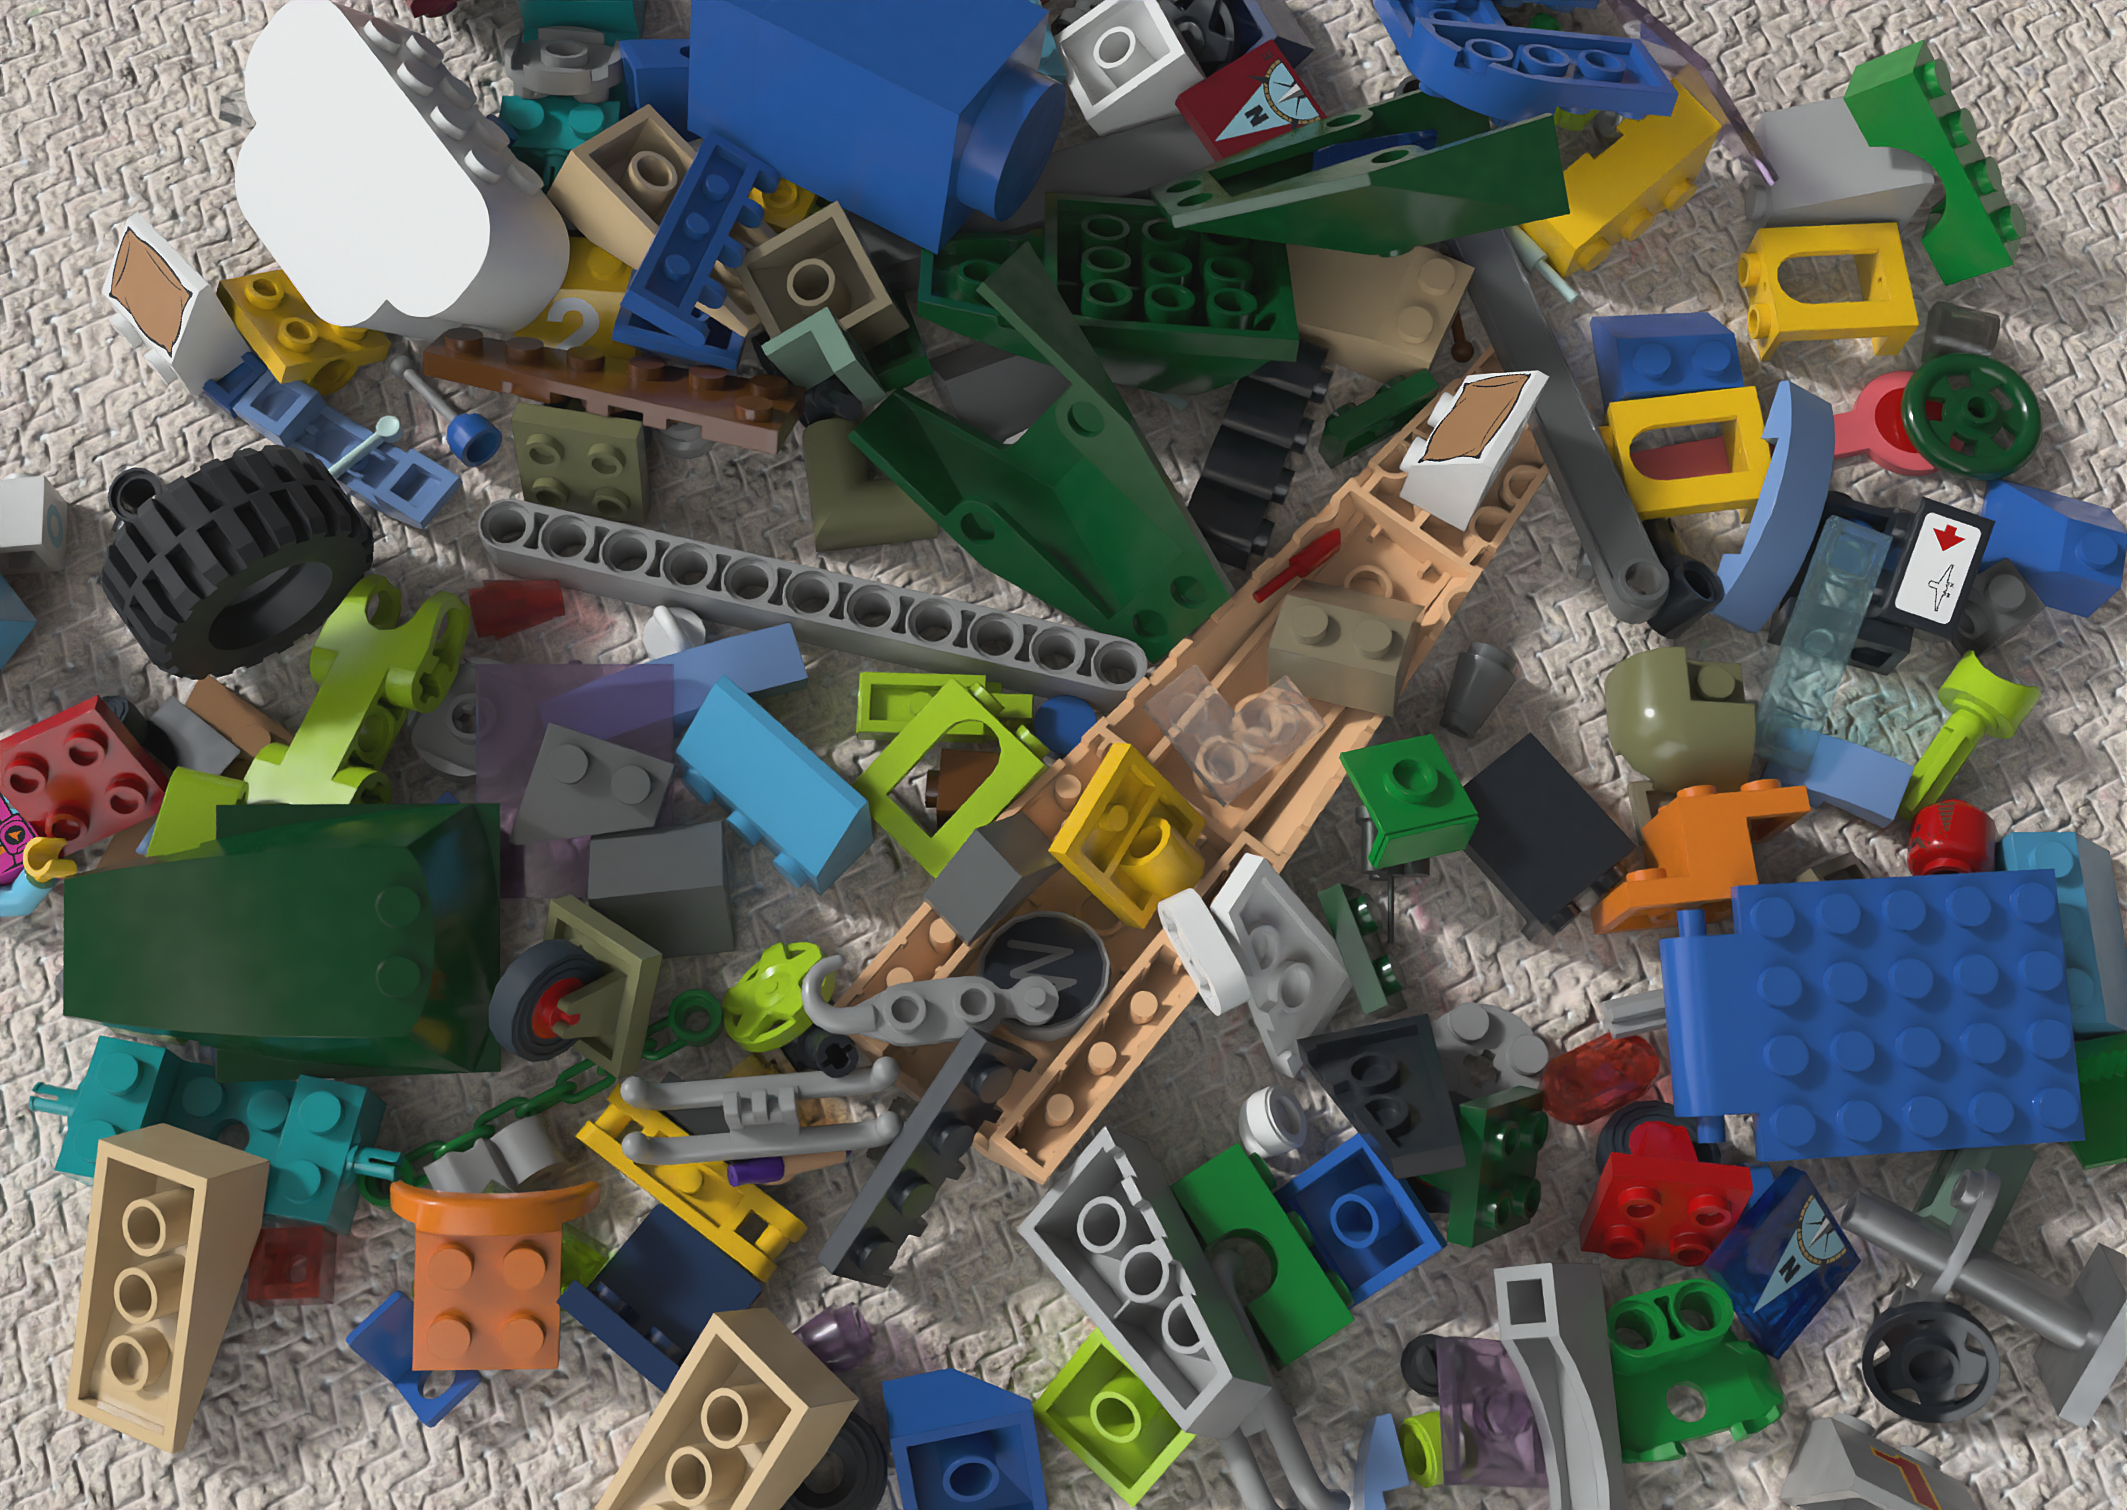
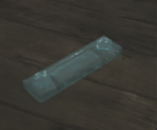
M1834 515L1826 520L1755 713V756L1799 773L1809 770L1893 537Z

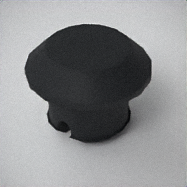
M1435 1334L1419 1335L1410 1341L1402 1352L1400 1363L1402 1376L1408 1386L1420 1395L1428 1397L1443 1396L1453 1390L1461 1378L1462 1362L1460 1354L1454 1344L1443 1336Z

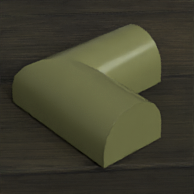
M843 418L826 419L809 425L803 431L802 440L816 552L938 538L937 523L890 478L869 480L866 455L847 438L859 425L858 423Z

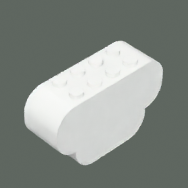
M292 0L273 16L257 38L251 49L245 71L246 100L250 113L257 124L246 138L240 150L235 171V188L240 209L256 234L311 309L321 319L330 324L398 334L409 339L425 342L435 341L445 331L459 328L462 324L476 326L482 330L495 333H511L529 325L559 291L567 273L570 257L569 237L565 223L557 209L541 190L544 185L542 179L529 166L518 161L508 148L510 139L498 125L483 116L474 104L477 100L475 93L464 82L451 75L441 62L444 59V54L427 37L409 28L331 0Z

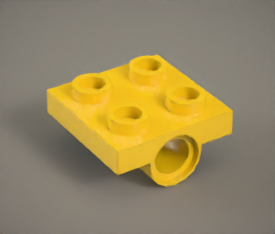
M283 269L219 281L216 296L235 326L280 384L301 380L317 390L321 396H325L344 387L352 379L358 366L384 361L387 358L391 342L383 332L360 327L347 328L324 321L311 309Z
M1114 742L1048 852L1126 926L1145 929L1161 900H1165L1188 888L1193 889L1201 879L1205 861L1193 845L1207 821L1132 744Z

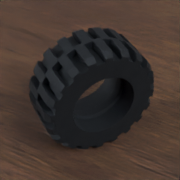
M265 445L261 451L246 448L235 451L231 458L222 461L216 458L200 465L199 471L186 478L183 475L166 485L168 490L156 499L150 497L137 509L138 515L131 522H124L115 534L116 544L110 545L107 548L104 556V567H102V587L107 595V599L151 662L157 665L160 670L191 680H204L209 674L218 678L232 674L237 668L243 666L250 668L262 663L265 657L275 652L280 654L294 645L293 642L306 633L310 635L323 625L322 621L338 608L351 589L364 578V572L370 570L373 562L374 538L372 530L329 470L313 454L291 446L286 448L281 445Z

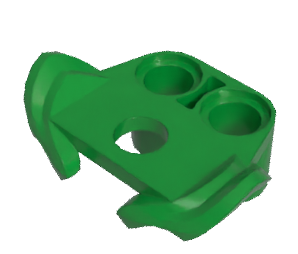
M1702 1278L1678 1282L1623 1298L1614 1303L1607 1312V1336L1609 1339L1622 1463L1680 1460L1687 1456L1682 1445L1683 1443L1730 1430L1735 1442H1741L1778 1421L1788 1410V1401L1765 1352L1751 1341H1739L1730 1330L1734 1316L1732 1300L1726 1291L1715 1282ZM1693 1310L1700 1313L1708 1321L1710 1330L1700 1331L1693 1329L1686 1324L1680 1311ZM1618 1328L1635 1330L1642 1336L1647 1348L1635 1350L1625 1346L1617 1337L1615 1330ZM1684 1385L1696 1390L1705 1403L1706 1409L1703 1418L1695 1422H1685L1676 1418L1670 1412L1666 1402L1667 1392L1675 1386Z

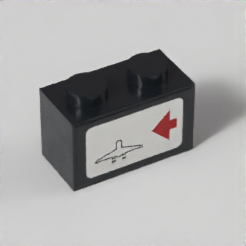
M1924 496L1905 502L1902 509L1895 508L1886 523L1882 536V542L1889 546L1881 568L1875 566L1871 570L1862 590L1861 601L1868 603L1863 617L1913 630V637L1932 644L1953 641L1996 521Z

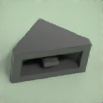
M1024 812L976 828L925 891L923 900L968 947L1061 869L1063 865L1048 852L1053 842Z

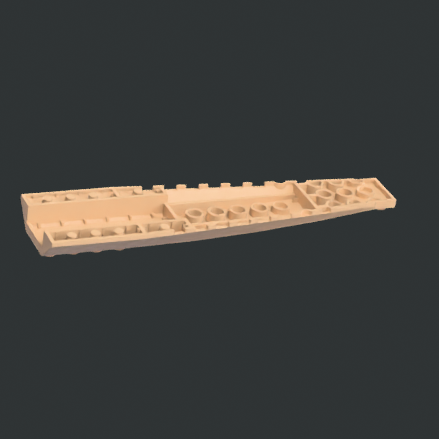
M1492 344L1462 378L1453 379L1369 460L1367 467L1357 477H1351L1315 517H1310L1293 533L1292 539L1272 558L1269 556L1253 572L1251 579L1217 609L1190 637L1186 636L1170 651L1169 657L1148 678L1143 677L1127 693L1126 699L1106 718L1103 716L1081 737V742L1064 759L1061 760L1059 758L996 821L1024 812L1054 842L1113 743L1132 744L1207 821L1193 845L1205 861L1204 872L1193 889L1202 898L1212 917L1210 905L1245 853L1264 857L1280 875L1347 775L1339 759L1340 753L1365 748L1386 717V715L1269 688L1268 646L1285 595L1302 579L1425 606V614L1403 683L1402 693L1550 473L1528 424H1526L1517 445L1465 531L1399 497L1408 476L1406 472L1399 469L1415 438L1418 436L1427 441L1435 429L1429 426L1427 422L1443 393L1447 392L1455 396L1467 375L1504 373ZM1586 402L1589 411H1591L1593 406ZM1336 528L1340 529L1341 548L1331 559L1305 578L1296 576L1259 604L1254 600L1252 594L1288 568L1289 559L1323 534ZM1064 866L968 947L937 913L924 902L833 1005L836 1008L854 1007L890 986L900 983L976 976L979 954L991 934L1012 918L1034 911L1064 912L1086 922L1103 940L1112 971L1110 993L1076 1034L1055 1041L1024 1040L1011 1034L1008 1028L1000 1024L991 1035L1020 1046L1035 1056L1038 1061L1031 1072L1022 1069L1017 1071L1009 1090L996 1103L1003 1109V1114L996 1124L985 1120L974 1136V1141L971 1145L987 1159L1042 1185L1047 1182L1199 993L1163 928L1158 907L1145 929L1126 926ZM859 1034L848 1035L873 1064L884 1056L895 1059L899 1064L900 1075L894 1084L917 1103L920 1102L959 1043V1041L903 1047Z

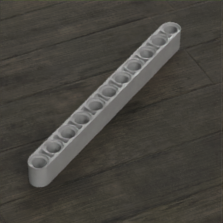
M500 499L492 502L484 508L478 520L480 537L493 564L500 571L516 577L651 608H656L657 606H665L667 608L683 607L693 611L700 619L751 631L791 623L796 641L938 674L986 675L987 681L1002 683L1003 689L1033 694L1034 696L1047 699L1059 695H1072L1087 702L1092 709L1111 713L1126 699L1127 693L1147 675V658L1144 651L1135 642L1117 636L517 499ZM514 531L524 532L523 536L515 542L500 543L501 539L508 533ZM569 546H585L584 549L575 556H559L560 553ZM633 558L645 560L644 564L636 570H619L621 564ZM691 572H701L706 575L703 580L694 585L678 583L684 575ZM750 586H761L767 589L764 594L755 599H744L738 596L743 589ZM811 599H818L827 603L823 610L816 613H805L798 609L805 601ZM870 613H880L888 618V621L878 627H866L859 623L862 617ZM930 627H940L949 633L946 638L937 642L927 641L919 634ZM989 641H1001L1006 643L1011 649L1005 654L992 656L984 653L980 647ZM1056 654L1066 657L1072 664L1062 670H1052L1046 667L1041 660L1046 656ZM1120 668L1127 671L1133 679L1124 684H1114L1107 681L1102 674L1106 670Z

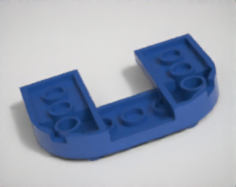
M1373 0L1374 7L1403 62L1410 72L1420 80V90L1430 96L1446 98L1472 111L1492 117V122L1499 128L1546 113H1551L1554 117L1557 106L1573 114H1587L1591 109L1614 111L1620 116L1637 120L1644 119L1647 114L1671 116L1679 95L1640 39L1507 26L1491 0ZM1492 0L1499 5L1512 8L1520 7L1523 2L1543 4L1551 10L1562 13L1573 12L1575 7L1597 9L1599 0Z

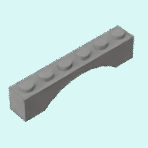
M1543 1263L1495 1268L1494 1278L1500 1338L1517 1368L1532 1405L1543 1446L1549 1484L1550 1510H1628L1600 1264Z

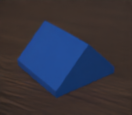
M1359 1133L1273 1193L1285 1214L1294 1210L1308 1227L1315 1241V1245L1309 1248L1323 1272L1330 1268L1333 1269L1347 1286L1354 1301V1304L1348 1307V1310L1431 1259L1448 1246V1243L1405 1178L1395 1180Z

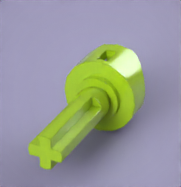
M1968 650L1964 653L1947 680L1937 691L1939 701L1952 715L1949 716L1914 766L1897 810L1899 812L1898 815L1910 822L1915 814L1924 807L1937 803L1977 747L1984 734L1998 739L2012 738L2029 712L2033 710L2040 700L2041 692L2038 686L2014 684L1997 677L1983 667L1976 658L1974 650Z

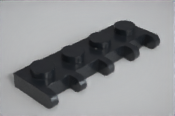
M969 1026L817 1255L816 1259L831 1275L882 1288L888 1287L895 1276L889 1268L894 1263L898 1250L908 1235L922 1236L928 1227V1223L921 1216L932 1206L936 1193L946 1178L959 1180L966 1169L959 1161L960 1157L970 1149L974 1136L985 1120L997 1123L1004 1112L996 1104L997 1101L1007 1093L1012 1084L1013 1077L1019 1069L1031 1072L1038 1061L1035 1056L1020 1046Z

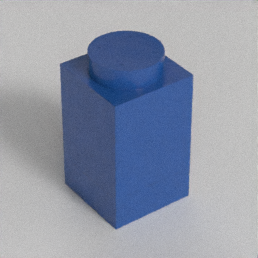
M691 0L687 130L702 138H705L709 130L774 168L780 174V177L832 203L838 200L843 208L938 255L974 210L999 222L1006 221L1013 216L1033 190L1051 155L1065 112L1066 88L1063 83L1038 71L1049 10L1028 0Z

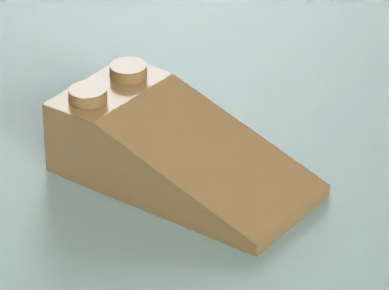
M648 104L572 149L546 197L589 241L637 270L697 152ZM762 220L757 228H748L735 221L728 236L742 244L747 253L778 234L764 220ZM716 260L709 277L725 287L727 297L722 307L718 309L708 308L698 301L695 307L745 338L763 323L734 268L727 267Z
M1286 244L1299 339L1328 348L1329 352L1326 360L1383 384L1398 375H1404L1407 379L1425 368L1429 372L1431 371L1462 305L1475 269L1474 267L1421 245L1415 246L1412 251L1406 254L1383 258L1378 254L1365 255Z
M165 1123L99 1139L66 1409L171 1454L183 1450L261 1230L270 1160Z
M766 1307L715 1312L594 1510H780L823 1458L859 1398Z

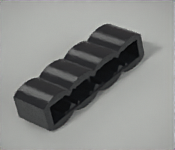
M1299 339L1296 362L1270 360L1249 375L1238 380L1201 476L1187 506L1189 513L1219 562L1245 571L1252 554L1260 557L1264 556L1275 527V522L1266 519L1272 502L1282 506L1285 503L1295 475V471L1286 468L1292 451L1303 455L1315 420L1305 416L1311 402L1323 404L1334 374L1333 370L1324 367L1329 352L1328 348Z

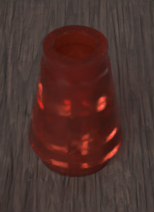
M558 579L549 581L482 580L481 587L468 589L471 614L478 638L493 636L496 642L551 621L553 618L565 616L564 601Z

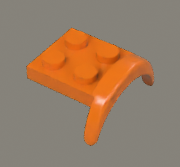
M403 1181L393 1182L390 1185V1205L392 1210L400 1217L416 1224L412 1371L558 1369L560 1361L561 1306L556 1301L562 1294L563 1223L581 1217L596 1208L600 1202L601 1185L597 1182L588 1181L572 1187L537 1192L459 1193L423 1189L408 1185Z

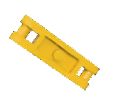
M618 1083L606 1098L610 1105L594 1124L588 1120L576 1134L575 1138L655 1200L683 1219L750 1274L766 1284L778 1269V1266L774 1263L789 1242L796 1245L808 1230V1227L754 1184L732 1187L727 1177V1167L729 1165L724 1161L677 1165H647L628 1159L622 1151V1145L616 1141V1138L630 1121L642 1127L641 1133L650 1137H681L690 1135L657 1110L635 1108L626 1103L620 1093L622 1084ZM754 1213L766 1222L768 1226L752 1246L739 1236L738 1233Z

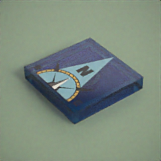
M1788 1165L1703 1263V1266L1713 1281L1726 1291L1732 1300L1735 1314L1755 1344L1765 1354L1779 1360L1858 1266L1861 1259L1805 1171Z

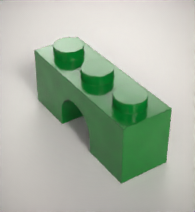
M1238 1142L1169 1186L1203 1253L1222 1241L1241 1238L1258 1245L1268 1257L1271 1266L1270 1285L1264 1294L1244 1307V1311L1259 1344L1264 1351L1269 1350L1277 1372L1355 1320L1348 1310V1307L1353 1305L1354 1301L1347 1286L1333 1269L1330 1268L1323 1272L1309 1248L1315 1245L1311 1232L1294 1210L1285 1214L1271 1193V1190L1277 1187L1276 1181L1265 1162L1256 1152L1247 1156Z

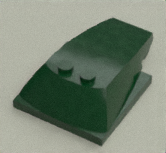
M1045 192L1043 228L1031 229L1026 234L1014 236L1002 232L955 233L938 255L922 247L917 306L918 316L960 335L1052 367L1054 366L976 291L1027 240L1113 383L1157 393L1197 396L1224 387L1247 376L1270 360L1296 362L1299 334L1286 243L1177 229L1170 224L1156 204L1149 199Z
M500 803L216 805L215 840L200 843L198 848L168 855L142 857L69 875L64 879L63 1016L65 1018L138 1033L198 1041L203 1046L215 1048V1083L298 1080L300 1074L328 1079L501 1072V1045L495 1039L489 1027V1005L495 987L500 980Z

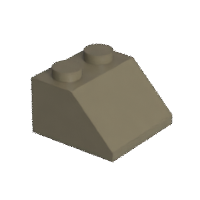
M838 200L747 252L741 266L734 268L770 339L775 338L825 307L832 311L858 342L864 353L910 327L857 227Z
M1302 579L1285 595L1268 646L1269 688L1393 717L1423 621L1425 606Z

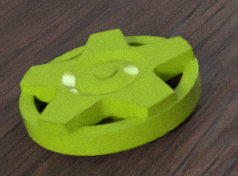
M781 941L763 950L761 959L743 975L736 986L727 989L721 1007L725 1011L724 1026L728 1035L742 1049L757 1053L777 1049L800 1036L814 1023L804 1010L801 998L803 980L813 965L829 956L818 945L810 942H795L786 945ZM836 970L831 971L822 983V995L827 1003L835 988ZM782 1024L781 1026L777 1027L776 1029H773V1030H771V1031L768 1032V1030L772 1027V1025Z

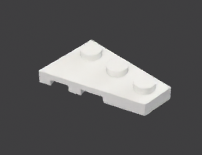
M1245 853L1210 905V909L1217 926L1246 976L1251 993L1250 1000L1247 1002L1273 1068L1277 1073L1294 1078L1303 1064L1296 1039L1321 1035L1351 989L1352 982L1333 937L1264 857Z

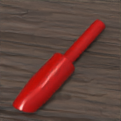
M1336 528L1323 534L1289 559L1288 568L1252 594L1254 600L1259 604L1296 576L1305 578L1331 559L1341 548L1340 529Z

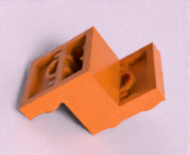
M1763 779L1742 785L1740 792L1717 793L1715 785H1699L1678 791L1676 793L1677 797L1668 805L1660 807L1658 814L1642 827L1644 837L1642 848L1646 869L1627 874L1626 882L1620 886L1610 888L1608 890L1609 895L1590 910L1594 935L1678 927L1677 911L1705 909L1706 924L1720 923L1732 915L1730 887L1759 884L1751 844L1769 842L1811 811L1806 785L1782 787L1779 779Z

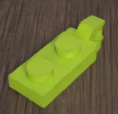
M863 672L859 676L856 735L858 740L893 741L952 677L968 689L976 681L979 682L1005 707L997 717L1012 731H1016L1022 724L1032 731L1034 724L1033 694H1002V683L987 681L986 675ZM967 721L959 723L950 729L939 742L984 743V740L988 742L999 741V738L993 729L983 722Z

